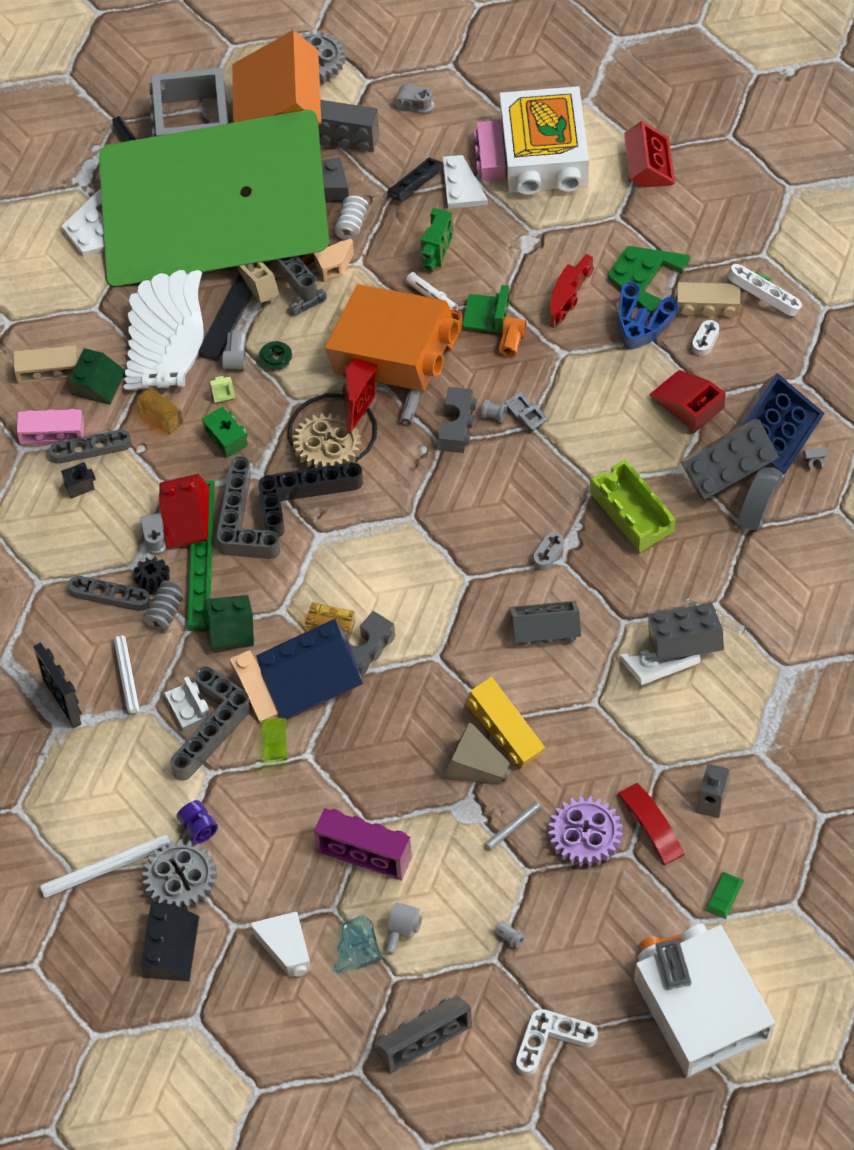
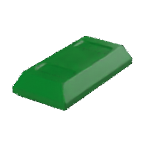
M722 872L705 907V911L726 919L744 880Z

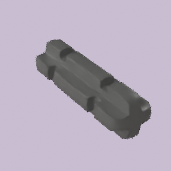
M319 289L315 299L310 301L300 299L298 303L290 304L289 310L291 314L295 316L301 313L300 310L305 311L318 304V301L326 300V292L323 289Z

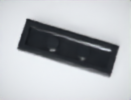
M428 157L387 191L388 196L402 202L444 168L442 162Z

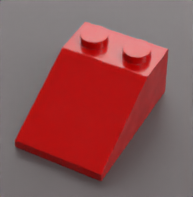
M356 358L353 359L350 365L345 367L343 373L346 380L342 393L344 394L346 428L349 434L353 432L375 399L378 365Z
M198 473L160 482L159 505L167 548L173 549L208 541L209 485Z

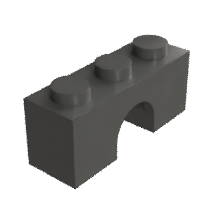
M448 387L445 400V416L457 419L452 422H441L438 438L440 451L464 453L465 446L470 444L471 433L468 432V429L473 427L474 415H471L472 410H476L477 398H473V389Z
M372 611L360 625L361 637L368 642L362 646L350 644L361 676L367 672L370 663L380 657L383 648L393 642L396 635L394 623L375 611Z

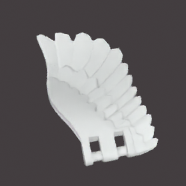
M178 270L170 277L167 274L160 273L154 276L151 281H142L138 286V292L130 295L129 304L132 311L128 313V317L132 324L129 326V333L132 339L128 342L132 349L128 351L130 361L127 362L128 369L125 370L126 378L124 380L127 383L124 385L125 390L136 391L147 389L149 386H157V388H170L171 385L185 387V376L199 355L198 350L204 340L203 320L198 301L201 271L197 270L186 274L184 270Z

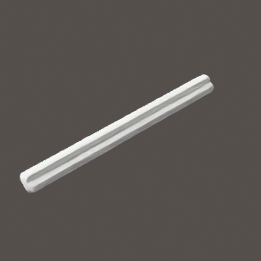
M162 835L44 883L40 886L44 897H49L152 855L155 849L161 851L162 844L168 848L170 847V840L167 835Z

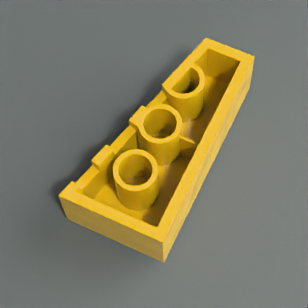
M492 676L470 690L465 706L506 751L513 764H517L521 769L543 754L545 746Z

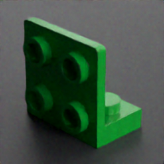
M501 285L500 293H496L495 296L469 294L463 320V329L502 333L504 319L507 317L510 302L509 286Z

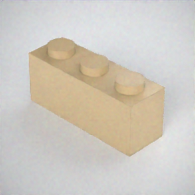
M678 282L677 315L739 316L740 287L736 284Z
M63 346L14 351V370L17 383L69 379L79 359L77 347Z

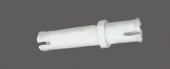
M414 272L407 276L406 283L422 295L446 300L450 309L458 310L459 306L447 298L443 291L439 292Z

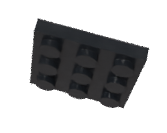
M41 642L36 644L33 648L43 682L72 727L80 726V715H82V712L77 705L79 701L74 694L76 690L72 682H66L64 670L60 664L55 665V658L49 648L45 649Z

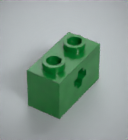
M223 406L202 418L205 433L226 458L248 446V433L242 425L239 426L231 411L227 412Z

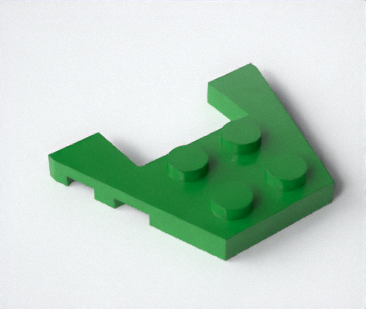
M627 246L609 271L608 280L620 290H622V286L626 282L638 284L640 293L637 305L647 308V311L651 312L650 316H653L661 302V298L647 293L645 290L662 266L682 274L689 264L691 256Z

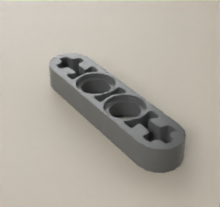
M115 430L53 443L49 448V453L54 463H66L127 450L131 446V437L126 430ZM123 438L124 442H120L119 439ZM99 441L106 442V445L102 448L95 446ZM79 445L86 447L82 452H77L74 449Z
M75 576L68 582L70 594L75 598L137 611L146 610L151 603L149 593L141 588L83 576ZM81 584L82 587H79L78 590H76L75 587H78V585ZM101 587L105 589L101 595L93 593L96 588ZM117 592H124L126 594L122 599L114 598ZM141 597H144V600L137 602Z

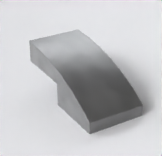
M521 391L504 402L512 416L531 432L548 421V418L536 404L532 405Z

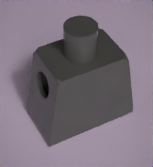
M707 764L700 788L697 813L716 818L720 817L730 781V769ZM709 796H711V797H713L716 801H715V802H710V801H707V800H708Z

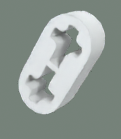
M706 320L701 324L692 342V351L695 355L706 356L710 353L719 336V324L717 322ZM713 329L710 331L709 335L706 334V331ZM703 341L705 342V346H702V348L698 347L701 346Z

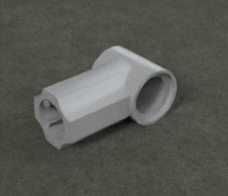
M232 330L228 333L226 351L223 352V369L245 370L246 333L240 330Z

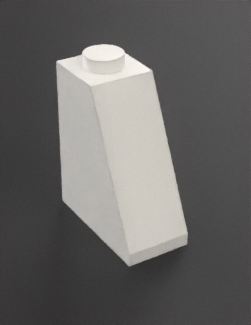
M297 912L252 923L254 937L288 976H302L311 971L310 960Z

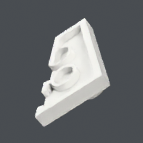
M464 156L443 157L448 209L488 205V199Z
M648 650L640 651V655L630 657L628 653L620 654L621 662L641 685L701 663L700 655L659 662L656 653H649Z

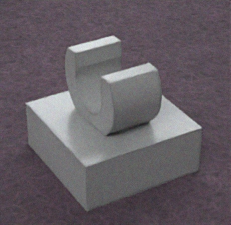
M827 447L802 451L803 460L809 459L807 463L809 469H813L814 460L819 461L820 468L825 467V461L822 457L828 456Z

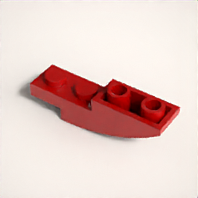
M585 254L575 267L567 264L561 272L551 297V327L555 328L559 322H563L570 308L573 309L578 302L577 291L581 288L585 278H589L594 271L592 256Z

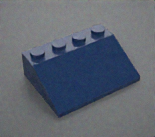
M776 373L764 382L733 430L752 419H759L780 457L765 466L778 469L785 474L825 413Z
M336 619L330 620L256 655L261 673L284 721L364 684L346 632Z

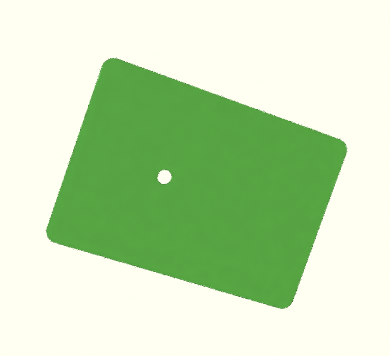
M302 110L110 144L102 147L99 152L107 281L112 286L140 283L146 280L151 281L154 276L160 273L167 274L170 277L178 270H184L186 274L197 270L205 272L324 251L329 245L317 114L313 110ZM243 187H250L252 192L250 196L242 197L240 195L241 189Z

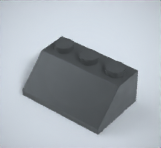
M576 600L510 607L515 643L519 642L520 645L532 644V641L541 640L542 643L554 642V639L563 638L564 641L576 640V637H581L580 613Z

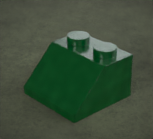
M84 348L68 380L71 394L111 405L125 375V369L104 353Z
M248 595L205 599L202 616L210 650L254 645L253 612Z

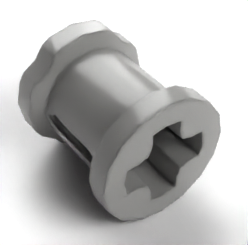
M486 399L482 407L481 417H491L498 419V422L502 423L506 416L507 405L494 404Z

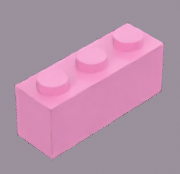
M501 120L477 122V130H474V142H478V145L475 146L476 158L480 157V161H477V173H481L482 181L506 179Z
M51 409L47 411L28 410L18 412L17 434L20 444L56 443L83 437L84 419L82 410Z

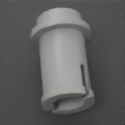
M503 920L494 929V933L509 942L510 947L518 948L525 939L522 931H516Z

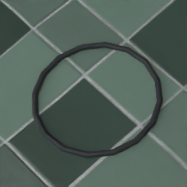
M323 394L307 400L295 410L288 424V440L292 449V424L298 413L311 402L326 397L344 398V394ZM370 408L367 409V412L373 422V438L367 449L359 454V457L355 458V462L370 451L377 438V421Z

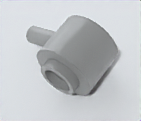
M398 902L395 903L388 925V931L391 933L386 946V952L394 954L399 935L412 938L414 933H418L422 922L419 908Z

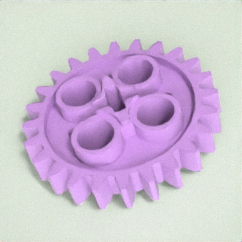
M580 796L579 802L571 798V805L563 802V810L556 808V815H551L552 823H549L550 831L548 832V838L552 839L551 847H556L555 854L562 853V860L569 857L571 865L576 860L579 861V867H582L583 862H587L588 866L591 867L592 861L600 865V858L608 861L609 854L615 855V848H620L619 840H622L623 837L621 832L623 831V825L619 824L620 816H615L616 809L609 810V803L602 806L600 798L595 803L592 802V796L588 798V801H584L583 797ZM579 818L580 821L574 822L571 819ZM601 821L603 824L597 825L594 822ZM575 838L577 841L570 842L568 839ZM598 841L600 844L592 845L591 842Z

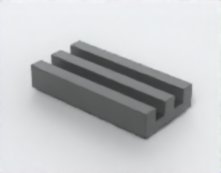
M679 938L656 943L655 948L667 989L681 988L683 985L690 986L692 982ZM673 945L675 946L684 979L681 980L671 949ZM664 947L668 955V959L675 981L671 980L665 956L662 948Z

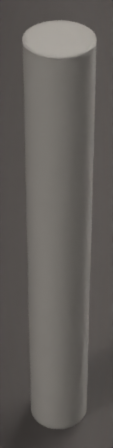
M535 801L489 839L485 846L492 850L541 809L540 804Z

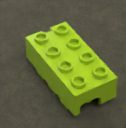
M626 459L612 466L610 474L607 475L603 471L590 479V494L639 553L675 532V517Z

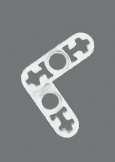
M540 1009L535 1011L531 1016L517 1056L516 1067L518 1072L524 1076H530L537 1071L548 1037L582 1047H592L598 1040L597 1028L591 1023L548 1010ZM543 1017L546 1023L542 1024L541 1032L537 1031L538 1020H541ZM562 1023H567L571 1026V1030L568 1033H561L558 1030V1026ZM575 1027H578L577 1036L575 1037ZM587 1031H590L591 1036H589L588 1039H584L583 1034H586ZM533 1037L540 1039V1046L536 1048L529 1046V1039ZM528 1053L532 1054L531 1065L524 1068L523 1063L527 1061Z

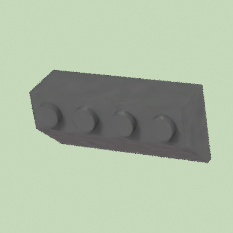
M457 995L452 998H445L435 1008L431 1010L426 1009L414 1020L403 1022L395 1031L382 1034L375 1041L376 1052L391 1074L471 1028V1007Z

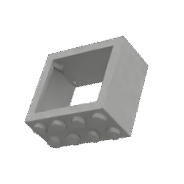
M222 67L152 75V83H149V93L153 95L150 98L151 110H154L151 113L152 125H156L152 129L153 137L229 124ZM217 97L219 123L164 128L162 103Z

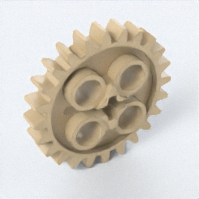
M321 413L320 418L312 415V421L305 418V424L299 423V429H295V435H293V450H295V456L300 457V463L306 461L307 468L311 465H314V468L350 462L354 463L355 458L359 457L361 450V435H358L359 429H354L351 434L347 433L346 419L341 421L340 415L332 418V413H329L328 417Z

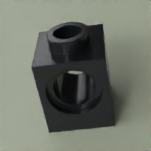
M85 462L61 471L63 483L71 499L95 490L93 481L96 480L92 468H87Z

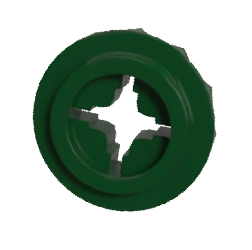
M280 341L269 342L259 352L260 363L264 365L265 369L269 367L273 371L275 368L282 370L283 366H289V362L292 359V350L286 343ZM273 352L279 356V360L273 357Z

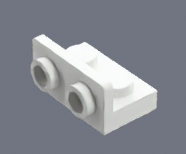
M188 676L184 678V685L165 692V697L183 732L204 723L207 719L206 712L209 711L205 700H200L198 696L200 691L195 682L191 683Z

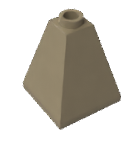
M468 723L442 777L453 780L499 784L501 780L506 782L511 769L508 768L509 761L473 724Z

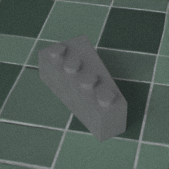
M341 158L323 160L322 172L325 203H332L333 200H342L343 203V200L349 196Z

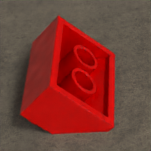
M640 121L626 131L624 136L630 180L644 188L674 185L675 179L669 137L643 121Z

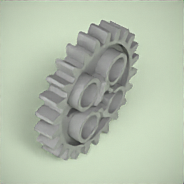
M310 30L309 35L302 32V37L318 50L319 80L321 79L325 83L326 77L332 80L333 74L339 75V70H343L346 58L344 45L340 44V39L335 40V35L328 37V32L321 35L320 30H318L317 34Z
M180 840L176 846L173 841H170V847L168 848L162 844V851L159 852L155 849V857H147L150 864H144L146 872H143L142 876L144 888H147V896H151L152 902L159 900L158 903L175 904L179 907L185 906L187 910H190V904L192 903L199 907L198 900L206 902L205 894L212 895L210 887H216L214 879H217L218 876L215 871L217 867L216 863H213V856H208L207 849L201 851L199 843L193 848L190 840L187 845H183V841ZM184 859L189 860L187 863H180ZM170 860H173L176 864L180 875L184 877L185 883L190 889V891H187L183 886V882L180 876L176 874L175 868L170 863ZM163 870H169L166 874H160ZM194 877H200L197 881H191ZM173 888H180V889H179L178 891H176V892H171V891H170V890L173 889Z

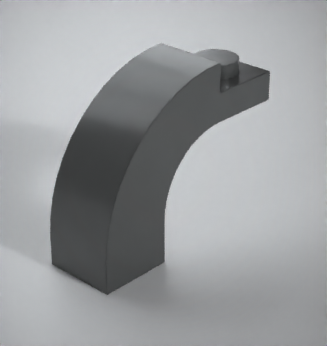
M766 466L760 468L744 501L738 524L757 531L763 526L771 500L777 489L784 483L786 475L783 472Z

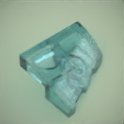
M362 914L343 923L341 931L342 940L337 950L340 952L338 965H334V972L338 974L357 970L382 960L373 923L368 917Z

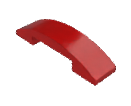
M635 783L618 792V796L629 812L632 811L652 841L653 849L664 866L684 856L685 853L668 821L640 784Z

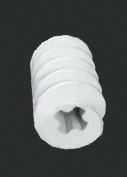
M348 196L343 200L334 227V232L339 238L343 240H356V235L360 233L364 215L368 208V203L365 199L359 196Z

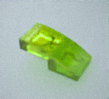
M286 718L264 719L265 762L287 760Z

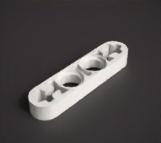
M733 264L727 273V277L731 282L787 315H797L802 307L800 300L742 265Z

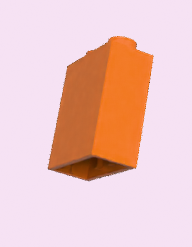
M292 30L232 64L233 123L302 110H313L317 114L318 125L321 124L318 50L297 32Z
M357 284L325 346V351L334 374L343 375L345 367L350 365L353 359L356 358L378 365L376 382L425 391L431 377H438L442 371L444 363L443 352L447 344H454L459 334V322L453 319L446 300Z

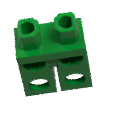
M432 208L430 213L431 226L426 229L425 236L422 235L420 240L422 269L434 272L436 266H442L443 258L454 236L452 212Z

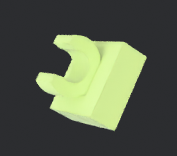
M219 376L215 377V380L210 381L215 403L235 398L231 377L224 378Z

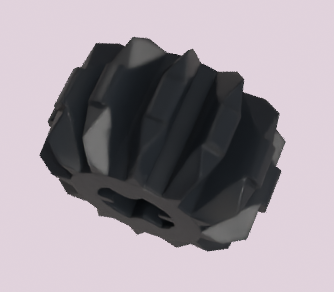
M156 556L152 560L146 557L145 562L138 561V567H134V582L138 584V588L146 589L148 593L151 590L157 592L161 582L170 581L168 565L165 564L163 559L158 561Z

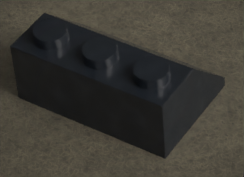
M151 902L140 965L143 978L190 982L200 919L198 915L175 904Z

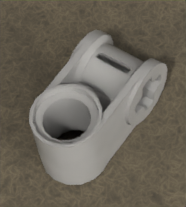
M403 84L400 87L394 102L395 106L403 111L408 110L428 114L434 109V104L431 101L432 91L429 88Z
M161 512L140 517L141 528L149 553L153 555L162 554L165 552L167 545Z

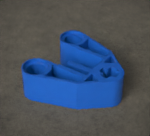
M626 282L622 286L617 319V326L623 344L629 349H636L656 340L676 318L678 302L670 297L662 299L647 327L645 324L651 312L647 311V308H639L634 321L631 320L638 302L640 287L635 282ZM626 293H631L634 296H628ZM664 309H670L672 312H667Z

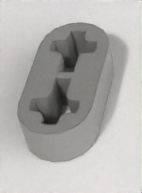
M556 532L549 533L534 553V566L537 569L548 570L552 567L564 548V538L562 535ZM550 542H558V544H554L553 547L550 548ZM547 554V560L541 562L540 559H543Z

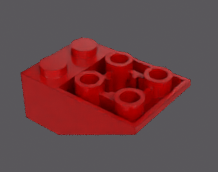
M678 370L652 391L650 396L696 432L725 408L726 393L709 380Z

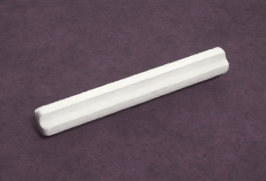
M123 635L116 636L114 644L128 713L133 714L139 712V705L126 638Z

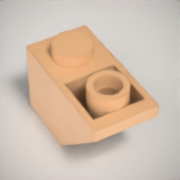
M352 239L340 241L337 244L328 246L324 251L314 253L315 266L324 282L344 274L354 254Z

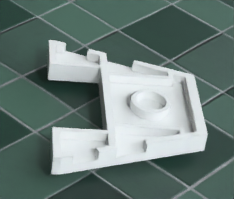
M101 188L62 225L63 232L83 257L105 252L103 217L98 212L102 209Z

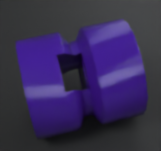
M199 800L187 803L177 813V820L186 829L187 834L195 844L207 841L218 830V824L208 814L207 809Z

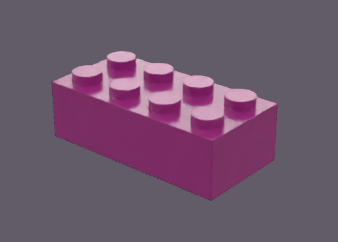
M324 808L314 829L318 853L401 881L412 859L410 836L406 833L386 829L385 826L378 823L371 824L365 822L357 816L350 817L344 815L336 809L329 810Z

